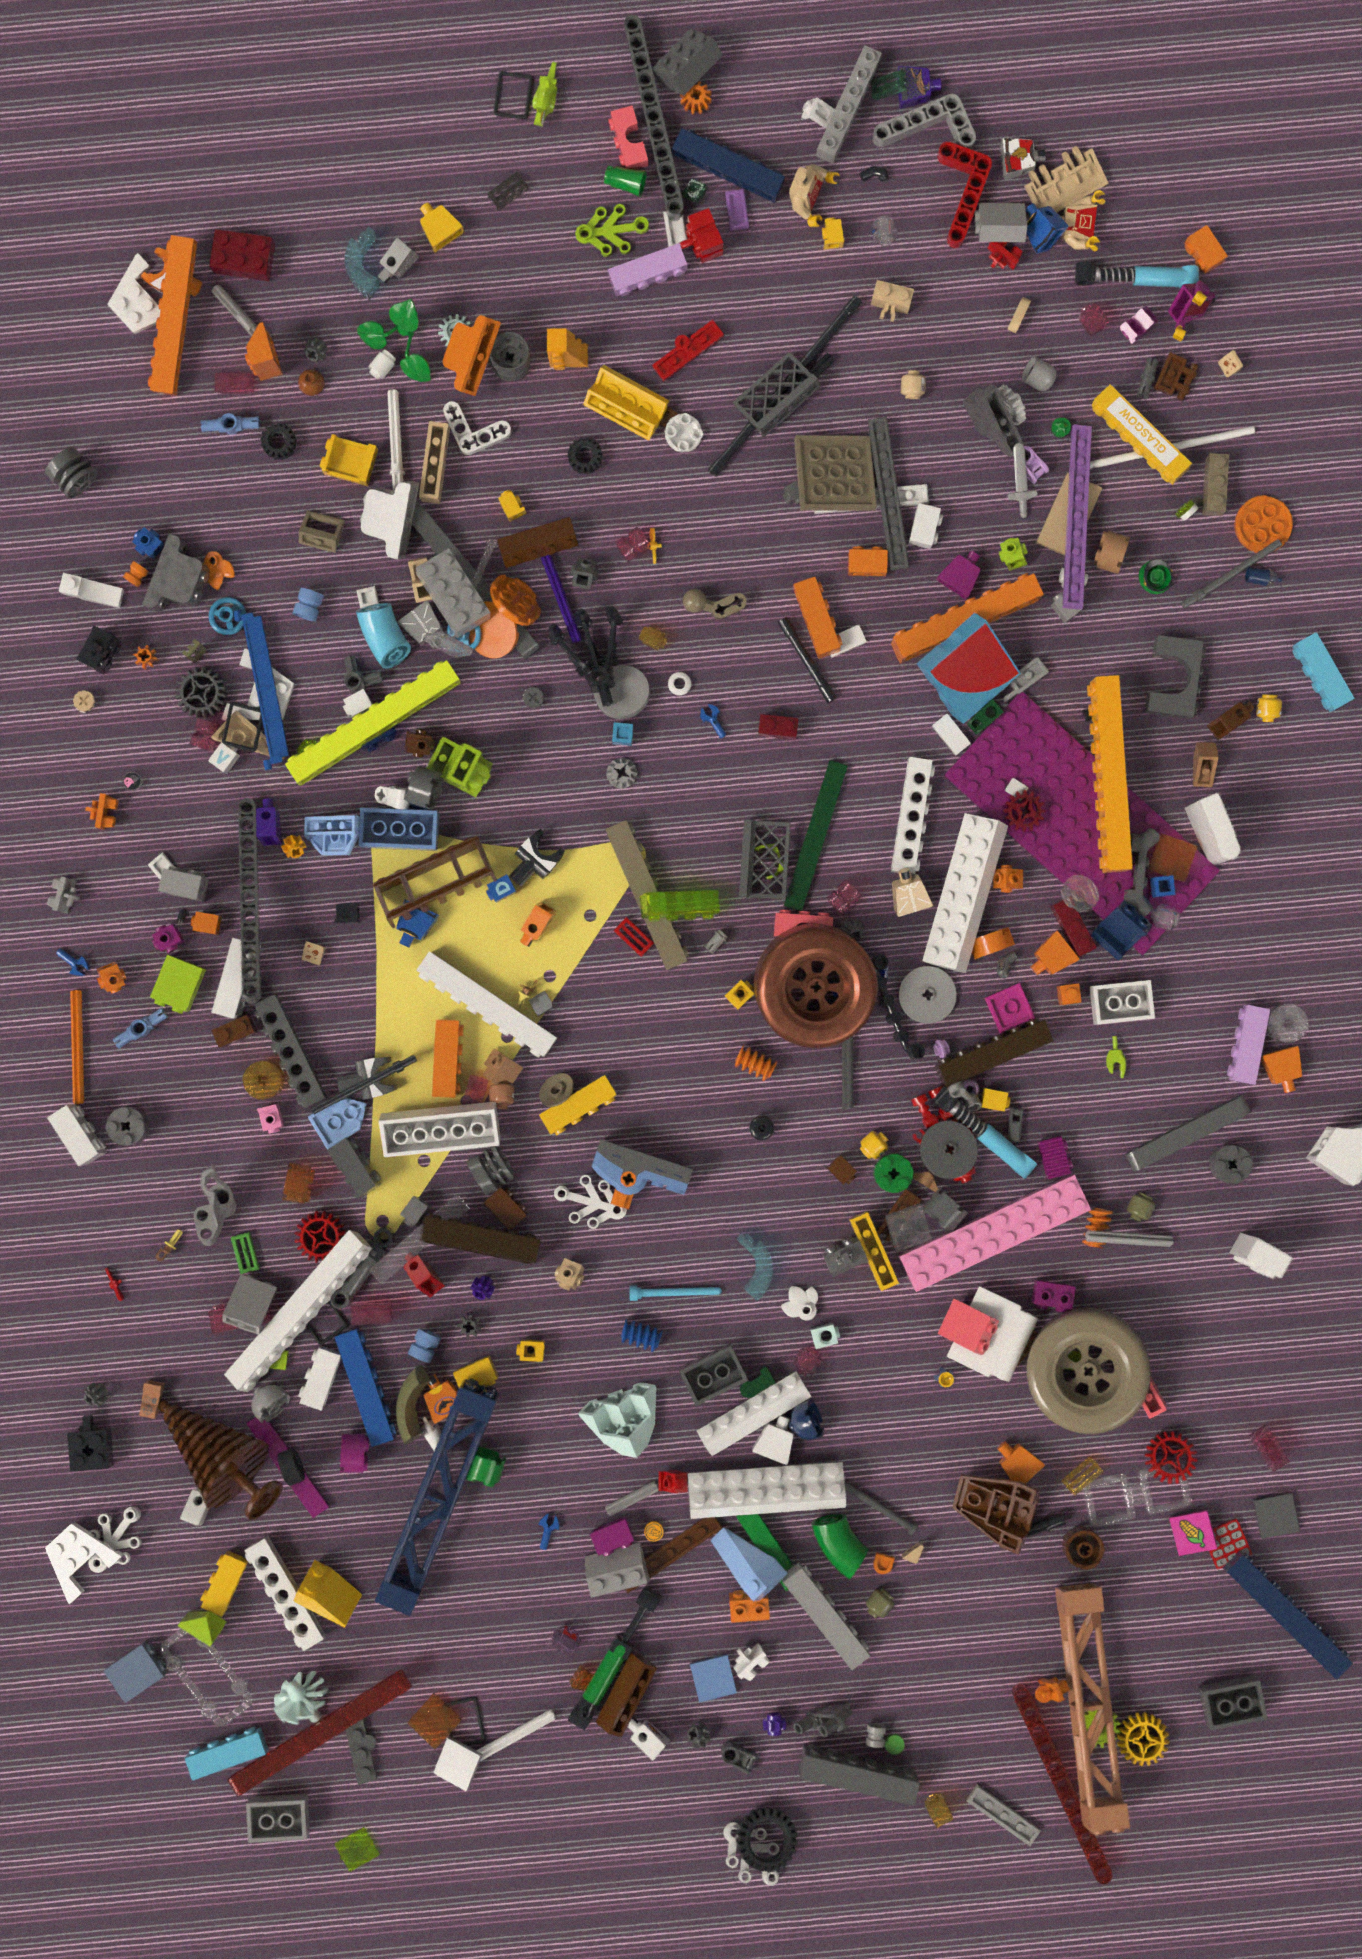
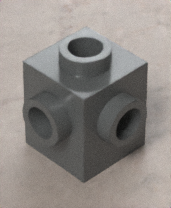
M578 558L577 564H573L571 569V575L573 576L572 586L591 590L593 581H597L599 570L596 569L597 562L588 558Z

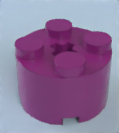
M342 1433L340 1473H363V1471H367L368 1455H364V1452H368V1436H365V1434Z

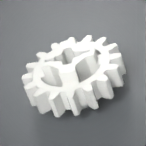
M1007 385L999 387L998 391L1014 424L1018 426L1026 419V413L1023 411L1025 406L1021 401V397L1018 393L1015 394Z

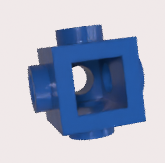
M145 527L142 530L139 529L134 534V540L132 541L136 545L134 549L142 556L147 554L153 560L161 552L165 544L158 539L160 535L152 528L148 531Z

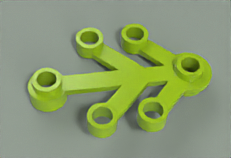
M617 204L614 207V212L601 228H595L599 220H604L607 216L606 209L598 207L588 224H582L577 227L575 236L580 243H591L601 251L603 257H609L612 254L611 246L603 244L596 238L597 236H604L616 245L622 254L626 255L631 251L630 243L621 240L615 234L636 231L638 234H644L648 231L649 223L645 217H637L634 223L613 226L619 217L625 215L624 205ZM622 208L623 212L617 213L616 210ZM603 211L604 215L599 216L597 213ZM643 224L645 227L644 229H639L638 225ZM587 232L588 236L582 237L581 234ZM626 245L629 248L628 250L624 251L622 250V246ZM608 248L610 251L608 253H604L603 249Z

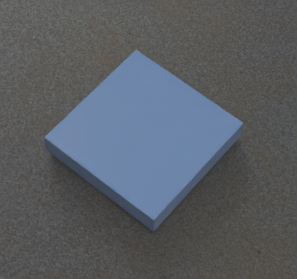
M728 1654L690 1663L699 1703L737 1693Z

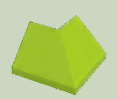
M211 1611L188 1612L180 1621L178 1627L211 1647L227 1621Z

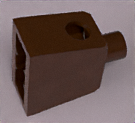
M1246 701L1243 704L1238 702L1206 726L1215 738L1220 740L1251 718L1250 712L1254 710V706L1250 701Z

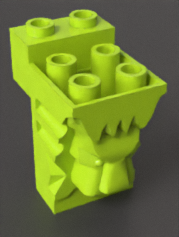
M441 737L426 768L443 773L440 777L443 778L444 782L476 798L483 784H486L491 776L490 771L493 763L486 760L481 755L482 752L465 743L458 745L445 737Z

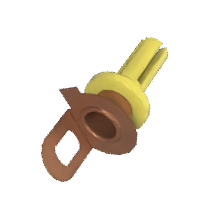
M521 984L523 989L518 991L520 996L514 1006L515 1010L520 1011L526 997H531L529 992L534 991L535 987L533 988V985L529 988Z
M177 1229L168 1243L164 1242L166 1244L164 1249L160 1247L156 1254L158 1261H163L172 1249L176 1250L174 1245L183 1234L181 1230ZM161 1252H164V1256L160 1258L159 1254Z

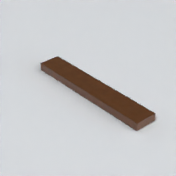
M717 1517L700 1519L646 1556L645 1562L649 1577L652 1578L723 1529ZM639 1586L625 1589V1591L629 1594Z

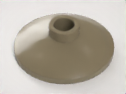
M558 1073L548 1078L540 1088V1101L548 1107H555L565 1102L573 1091L574 1083L572 1078L565 1073Z

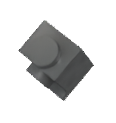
M798 480L784 487V494L782 496L787 505L800 503Z

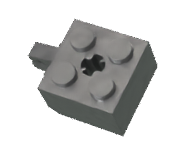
M849 1237L843 1240V1244L838 1247L834 1244L824 1249L825 1252L822 1255L832 1277H836V1275L868 1262L862 1245L857 1238Z

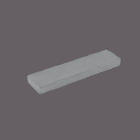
M976 1784L966 1799L972 1806L1029 1846L1032 1845L1041 1832L1038 1826L978 1784Z

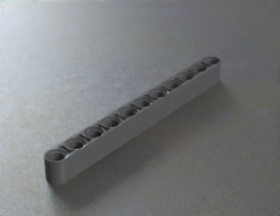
M629 15L624 21L625 36L664 206L668 218L672 221H678L683 215V201L643 27L638 16ZM630 25H636V26H637L636 29H630V28H628V27H629ZM635 43H640V44H641V46L638 47V48H636V47H634V46H632V45L635 44ZM639 61H644L646 63L643 66L637 65ZM644 79L650 81L648 84L641 83ZM651 97L654 101L646 102L645 99ZM651 116L658 117V119L655 121H652L649 118ZM655 134H661L663 137L660 139H656L653 136ZM660 152H665L667 155L665 157H659L657 154ZM664 170H669L671 174L665 176L662 174V172ZM672 188L675 192L668 194L666 190ZM672 207H678L680 210L678 212H672L670 209Z
M416 500L412 521L413 528L436 555L449 548L483 602L492 601L488 584ZM517 624L519 638L515 649L524 659H527L540 647L525 628Z
M245 798L238 805L242 993L245 1001L254 1004L261 998L258 838L256 830V805L252 799ZM246 807L253 808L250 812L243 811ZM246 825L253 826L250 830L243 829ZM247 843L253 844L251 848L244 847ZM247 861L254 862L251 866L244 865ZM247 879L254 880L250 885L245 884ZM248 897L254 898V901L251 903L245 902ZM250 915L255 917L252 921L245 920ZM248 934L255 935V937L252 940L246 939V936ZM250 952H254L256 954L253 958L246 957V955ZM249 971L256 972L255 976L248 977L246 976V974ZM251 989L257 991L253 996L247 995V992Z

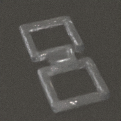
M1179 1461L1180 1467L1183 1470L1184 1464L1182 1461ZM1169 1465L1161 1467L1165 1472L1173 1470ZM1149 1468L1140 1469L1138 1472L1140 1483L1129 1485L1125 1473L1085 1481L1082 1483V1489L1090 1524L1092 1527H1098L1134 1519L1136 1516L1134 1506L1145 1504L1149 1515L1189 1507L1192 1505L1187 1480L1182 1481L1179 1477L1184 1500L1153 1506L1147 1476L1154 1475L1156 1473L1155 1470L1148 1472ZM1121 1482L1127 1512L1097 1518L1090 1488Z

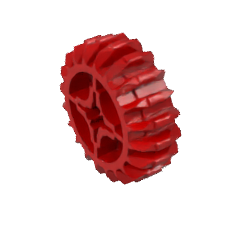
M315 1211V1218L309 1213L307 1215L309 1221L306 1218H302L301 1221L304 1225L298 1224L297 1228L301 1229V1231L295 1232L296 1236H300V1238L295 1239V1243L301 1242L297 1250L304 1248L305 1251L301 1255L305 1256L309 1253V1261L315 1256V1263L319 1262L320 1257L323 1261L331 1251L317 1252L321 1244L331 1245L333 1249L342 1239L341 1235L347 1233V1231H340V1228L345 1226L344 1224L337 1225L340 1218L338 1217L333 1221L334 1214L330 1213L327 1218L326 1211L322 1212L321 1217L319 1211ZM313 1222H325L320 1230L309 1228ZM330 1225L335 1231L336 1240H333L328 1234ZM323 1231V1237L325 1238V1241L321 1240L318 1243L319 1237L316 1233L320 1234ZM306 1233L313 1239L312 1249L306 1241Z
M1174 1431L1170 1432V1437H1168L1167 1432H1163V1439L1157 1434L1155 1437L1158 1442L1151 1439L1150 1443L1153 1447L1146 1446V1449L1151 1453L1144 1454V1457L1150 1458V1460L1145 1462V1465H1152L1148 1472L1155 1470L1154 1478L1161 1475V1483L1164 1482L1165 1478H1167V1484H1171L1172 1479H1174L1175 1484H1179V1477L1182 1481H1186L1185 1474L1189 1477L1192 1476V1472L1189 1469H1196V1466L1191 1464V1462L1195 1463L1198 1461L1197 1458H1192V1455L1197 1454V1451H1190L1194 1444H1186L1189 1440L1188 1437L1182 1441L1181 1433L1175 1438ZM1165 1442L1175 1443L1181 1449L1172 1450ZM1160 1446L1162 1448L1161 1451L1163 1453L1162 1460L1157 1462L1156 1451ZM1167 1453H1169V1455H1175L1176 1453H1179L1177 1456H1175V1459H1173L1175 1461L1174 1463L1172 1460L1163 1463V1461H1165L1168 1457ZM1185 1453L1186 1464L1182 1470L1179 1457ZM1169 1465L1176 1473H1167L1161 1467Z

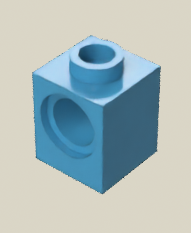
M614 723L612 743L614 745L632 746L633 724Z

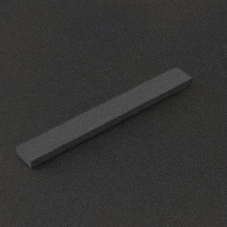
M887 417L868 419L886 549L888 550L890 571L909 568Z

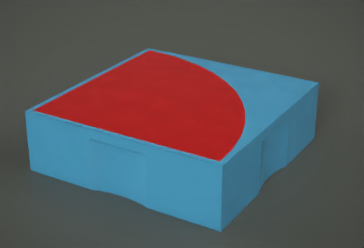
M976 613L971 615L943 643L937 645L917 663L929 683L938 691L940 699L951 715L963 724L1021 674L988 622Z

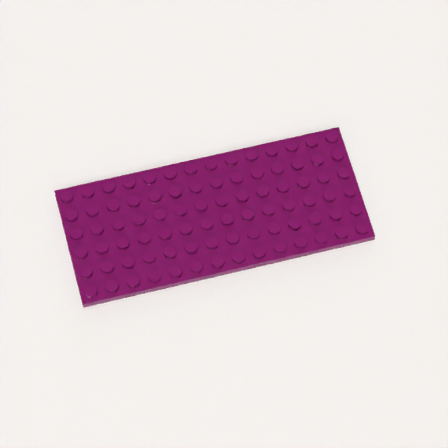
M1021 692L947 771L944 777L990 819L999 820L1006 825L1010 823V820H1004L1007 813H1004L1003 810L1008 808L1004 803L1011 802L1008 798L1011 794L1006 792L1005 789L1012 778L1028 787L1027 795L1033 791L1034 798L1040 796L1038 802H1044L1041 809L1046 810L1045 813L1041 814L1044 820H1038L1040 825L1038 827L1033 825L1032 831L1027 827L1026 831L1022 832L1020 827L1015 831V825L1013 824L1010 827L1008 826L1006 833L1103 920L1124 900V891L1127 889L1132 890L1136 853H1131L1133 869L1129 871L1103 873V870L1099 868V857H1102L1101 850L1098 849L1100 830L1097 831L1096 828L1099 811L1095 810V800H1098L1097 792H1094L1096 773H1093L1092 762L1095 761V757L1026 694ZM1127 787L1130 835L1131 833L1141 834L1147 828H1153L1160 836V841L1147 851V857L1149 858V867L1145 869L1147 886L1143 888V895L1153 906V910L1145 917L1153 926L1145 936L1141 937L1132 946L1142 956L1220 870ZM1025 799L1017 800L1014 803L1021 804ZM1032 802L1033 810L1037 811L1036 806ZM1026 806L1020 809L1022 811V817L1025 814L1029 813L1026 811ZM1012 811V815H1013L1014 819L1016 820V818H1017V817H1016V814H1015V812ZM1027 818L1023 824L1030 823L1033 819ZM1173 875L1175 895L1152 898L1150 879Z

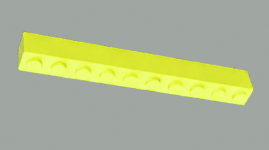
M448 661L436 663L433 666L434 669L428 673L425 671L419 674L417 680L412 683H405L401 686V690L388 694L381 703L372 704L364 714L359 713L352 718L353 721L338 726L336 732L331 735H324L320 738V742L307 746L300 755L295 754L291 756L285 765L297 784L301 787L461 684L460 679Z

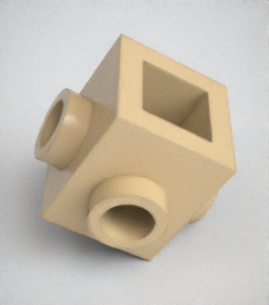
M564 1258L562 1265L558 1266L555 1271V1280L560 1283L559 1287L569 1291L570 1288L576 1290L577 1286H580L583 1282L584 1275L582 1274L585 1268L581 1264Z

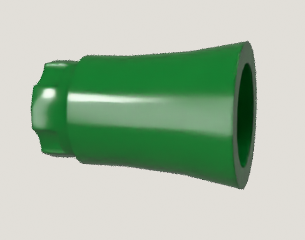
M608 165L604 176V184L641 197L646 184L647 171Z

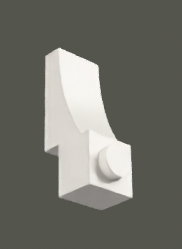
M63 573L59 592L64 595L81 598L82 600L120 608L124 589Z

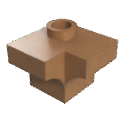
M494 1048L484 1063L488 1068L483 1076L495 1085L503 1080L513 1084L523 1067Z

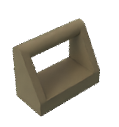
M307 510L299 529V544L336 553L345 520ZM310 519L337 526L335 534L309 528Z

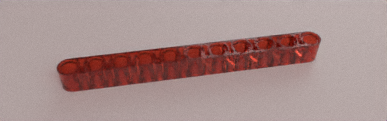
M402 1669L395 1672L272 1749L266 1755L261 1756L227 1779V1782L236 1796H241L408 1691L412 1684Z
M1016 1684L1012 1688L1014 1701L1097 1882L1108 1884L1112 1880L1113 1875L1096 1836L1082 1824V1820L1080 1822L1073 1821L1076 1816H1081L1080 1801L1033 1697L1026 1685ZM1025 1691L1026 1695L1023 1698H1018L1017 1693ZM1027 1709H1034V1713L1031 1716L1025 1715ZM1035 1727H1042V1731L1040 1733H1033V1729ZM1044 1744L1050 1745L1048 1751H1042L1041 1747ZM1052 1762L1058 1763L1055 1769H1050L1049 1765ZM1060 1780H1066V1784L1063 1787L1057 1786ZM1068 1798H1074L1072 1804H1065ZM1084 1834H1091L1088 1840H1082ZM1092 1852H1099L1097 1857H1090V1854ZM1100 1870H1107L1103 1876L1098 1875Z

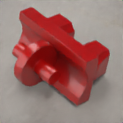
M989 242L987 248L992 252L989 258L994 261L991 265L993 269L997 265L1004 269L1007 265L1014 270L1023 251L1014 246L1009 252L1005 249L1009 242Z

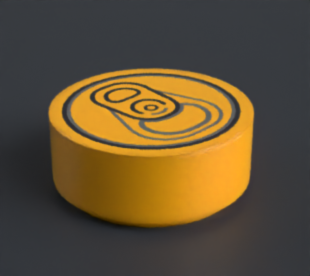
M657 1521L647 1523L644 1529L645 1537L652 1542L660 1540L663 1536V1526Z

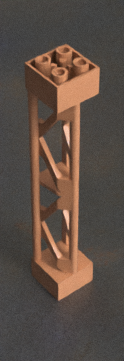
M1094 1583L1055 1587L1066 1681L1070 1689L1068 1691L1080 1792L1082 1824L1094 1835H1103L1105 1831L1110 1830L1115 1833L1124 1832V1829L1130 1828L1127 1803L1122 1799L1100 1613L1104 1611L1102 1588ZM1088 1613L1075 1637L1073 1615ZM1093 1629H1095L1101 1686L1096 1685L1079 1663V1659ZM1081 1679L1099 1701L1083 1703ZM1097 1710L1088 1731H1086L1084 1712ZM1105 1724L1112 1782H1108L1090 1759ZM1093 1775L1111 1797L1094 1799Z

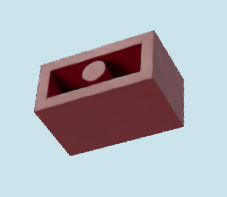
M760 714L758 736L796 740L799 718Z

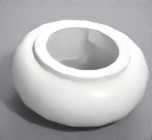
M683 672L672 674L668 680L669 690L675 695L686 694L691 688L690 677ZM678 678L685 681V687L682 689H677L674 686V682Z

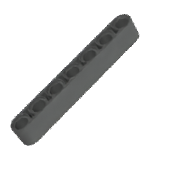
M1243 1094L1140 1145L1127 1152L1125 1156L1133 1171H1138L1250 1114L1252 1111Z

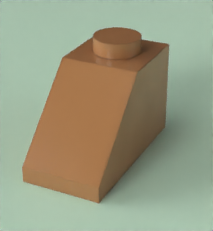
M1196 742L1193 756L1194 787H1213L1219 758L1216 743Z

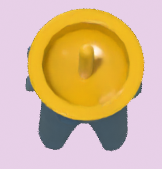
M940 1367V1374L934 1375V1379L940 1383V1387H950L954 1382L953 1371L946 1372L943 1367Z

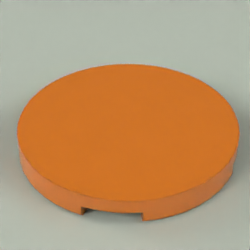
M1267 495L1256 496L1245 502L1238 510L1234 522L1235 533L1240 543L1248 550L1256 553L1277 539L1280 540L1283 546L1288 541L1293 527V519L1288 507L1282 501Z
M500 575L491 583L490 595L492 601L507 619L516 624L528 626L540 617L541 608L536 601L537 596L525 582L517 577L513 579L506 577V575Z
M484 601L490 611V619L479 625L481 640L475 650L487 658H500L509 654L515 648L519 638L517 624L507 619L497 609L493 601ZM475 629L470 631V644L475 640Z

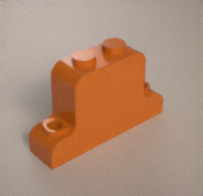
M480 315L477 317L473 327L460 322L454 326L443 358V365L456 372L454 381L456 390L476 396L501 322Z

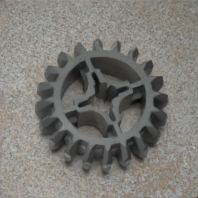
M195 667L194 673L190 669L187 670L188 677L184 674L181 675L184 681H177L181 688H175V691L180 693L175 698L181 700L177 704L180 707L184 706L183 712H188V715L191 717L195 714L197 719H200L202 714L206 719L208 718V712L214 716V709L219 712L221 711L218 705L219 703L225 705L221 698H227V695L222 693L227 690V687L221 686L225 681L219 679L220 675L218 673L214 674L212 669L207 672L205 667H202L200 672L199 668ZM207 678L213 683L201 685L197 679ZM192 683L193 690L187 697V689ZM199 688L205 691L203 692L204 699L201 696L197 695V693H199ZM215 689V697L213 701L210 702L209 696L212 692H214ZM201 700L205 707H193L190 705V702Z

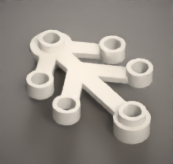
M589 1175L581 1176L580 1184L585 1186L591 1198L569 1192V1189L563 1185L558 1186L554 1191V1196L558 1201L568 1199L588 1205L578 1212H572L569 1215L571 1223H578L581 1218L597 1209L606 1210V1212L598 1217L588 1219L587 1225L591 1229L597 1228L600 1223L609 1218L621 1219L627 1212V1209L620 1207L621 1211L618 1214L613 1211V1208L616 1207V1205L610 1204L613 1193L610 1190V1184L605 1180L599 1182L598 1188L604 1192L609 1203L601 1201L591 1183ZM583 1177L589 1178L588 1184L582 1182ZM603 1182L608 1185V1188L605 1190L600 1187ZM560 1190L565 1191L564 1197L558 1195ZM572 1214L578 1215L577 1221L571 1219ZM592 1219L597 1222V1225L594 1227L590 1225V1220Z
M135 1506L127 1508L124 1511L123 1521L113 1535L110 1525L111 1516L104 1513L98 1517V1522L102 1525L104 1541L112 1549L128 1547L135 1549L140 1547L142 1541L138 1536L119 1541L130 1523L140 1519V1509ZM130 1511L134 1515L133 1518H129L128 1513ZM103 1516L107 1517L106 1523L102 1521ZM97 1529L90 1530L89 1532L96 1533V1538L99 1540L100 1532ZM133 1539H136L138 1542L136 1546L132 1543ZM123 1552V1555L126 1556V1561L124 1562L120 1558L115 1564H127L131 1559L130 1554ZM97 1553L89 1559V1567L93 1572L99 1573L107 1568V1565ZM96 1559L100 1561V1566H96Z
M735 1822L728 1823L723 1831L725 1839L729 1841L726 1865L730 1868H735L738 1865V1858L735 1857L738 1834L731 1836L733 1829H736V1831L740 1829L739 1824ZM761 1827L753 1829L751 1837H755L758 1840H764L767 1835L765 1829ZM760 1830L763 1831L762 1837L757 1836V1833ZM774 1842L769 1844L750 1843L754 1853L768 1852L771 1855H776L779 1852V1846ZM772 1845H775L776 1847L774 1852H770V1847ZM731 1858L735 1859V1863L733 1865L729 1864V1860ZM741 1858V1869L738 1878L741 1882L748 1883L751 1880L749 1865ZM772 1870V1872H762V1880L767 1885L772 1886L778 1882L779 1875L775 1870ZM743 1873L748 1875L746 1880H742ZM770 1874L774 1875V1879L772 1881H769L768 1879Z

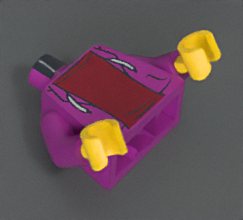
M1198 281L1193 284H1183L1168 310V313L1176 322L1173 338L1180 342L1187 332L1184 330L1186 323L1202 317L1208 306L1216 300L1215 294L1210 292L1209 286L1204 282Z

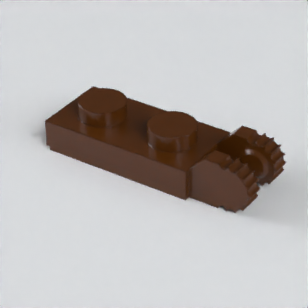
M905 1189L884 1217V1221L876 1231L877 1234L880 1235L888 1223L892 1225L893 1221L898 1218H903L906 1222L922 1199L908 1189ZM900 1223L897 1224L900 1229L903 1227ZM892 1229L887 1234L885 1240L890 1242L896 1232Z

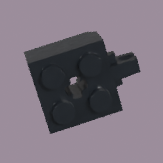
M93 625L92 631L76 660L104 675L105 671L108 672L112 666L111 660L113 656L119 653L121 641L112 634Z
M93 1414L84 1415L82 1417L83 1426H79V1430H71L67 1433L70 1472L109 1469L114 1465L110 1427L98 1428L97 1424L94 1425ZM87 1447H90V1448L93 1449L94 1451L91 1452L90 1450H88Z

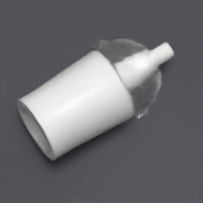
M423 1417L422 1435L434 1451L442 1433L439 1428L440 1425L438 1423L434 1424L433 1420H427L426 1417Z

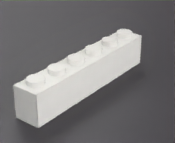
M794 1372L697 1430V1433L706 1449L713 1456L809 1399L811 1395L798 1373Z

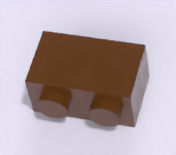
M245 1015L211 1030L219 1048H224L258 1033L251 1015Z
M501 1186L484 1204L508 1230H512L528 1215L525 1212L527 1208L521 1201L517 1203L512 1198L514 1194L508 1187L504 1189Z

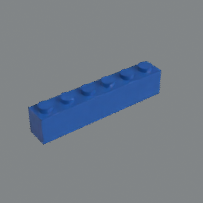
M358 1327L336 1335L335 1340L371 1447L394 1440L397 1429L395 1423L390 1421L389 1415H391L389 1405L384 1403L383 1397H385L383 1387L378 1385V1372L375 1367L372 1368L370 1362L373 1360L372 1354L369 1349L366 1350L364 1332L360 1331Z

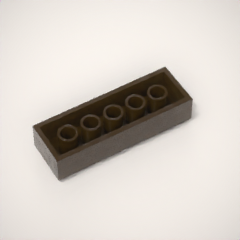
M1039 1018L1025 1022L1026 1026L1023 1028L1016 1026L1009 1029V1034L1007 1035L1000 1033L991 1037V1042H979L972 1045L974 1049L970 1051L963 1049L956 1052V1057L954 1058L947 1056L938 1060V1064L934 1067L942 1085L950 1087L957 1082L966 1080L1054 1042L1046 1021L1039 1020Z
M430 1214L429 1217L426 1216L423 1220L419 1242L530 1265L535 1264L537 1261L541 1240L536 1239V1235L525 1234L519 1236L517 1231L506 1230L500 1232L498 1231L499 1228L493 1226L480 1228L478 1223L468 1222L467 1225L461 1224V1220L449 1218L448 1221L442 1220V1216Z

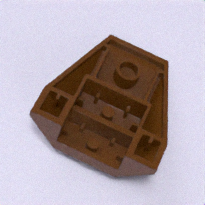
M961 1474L952 1508L1001 1548L1019 1555L1030 1532L1040 1496L1038 1489L1020 1481Z

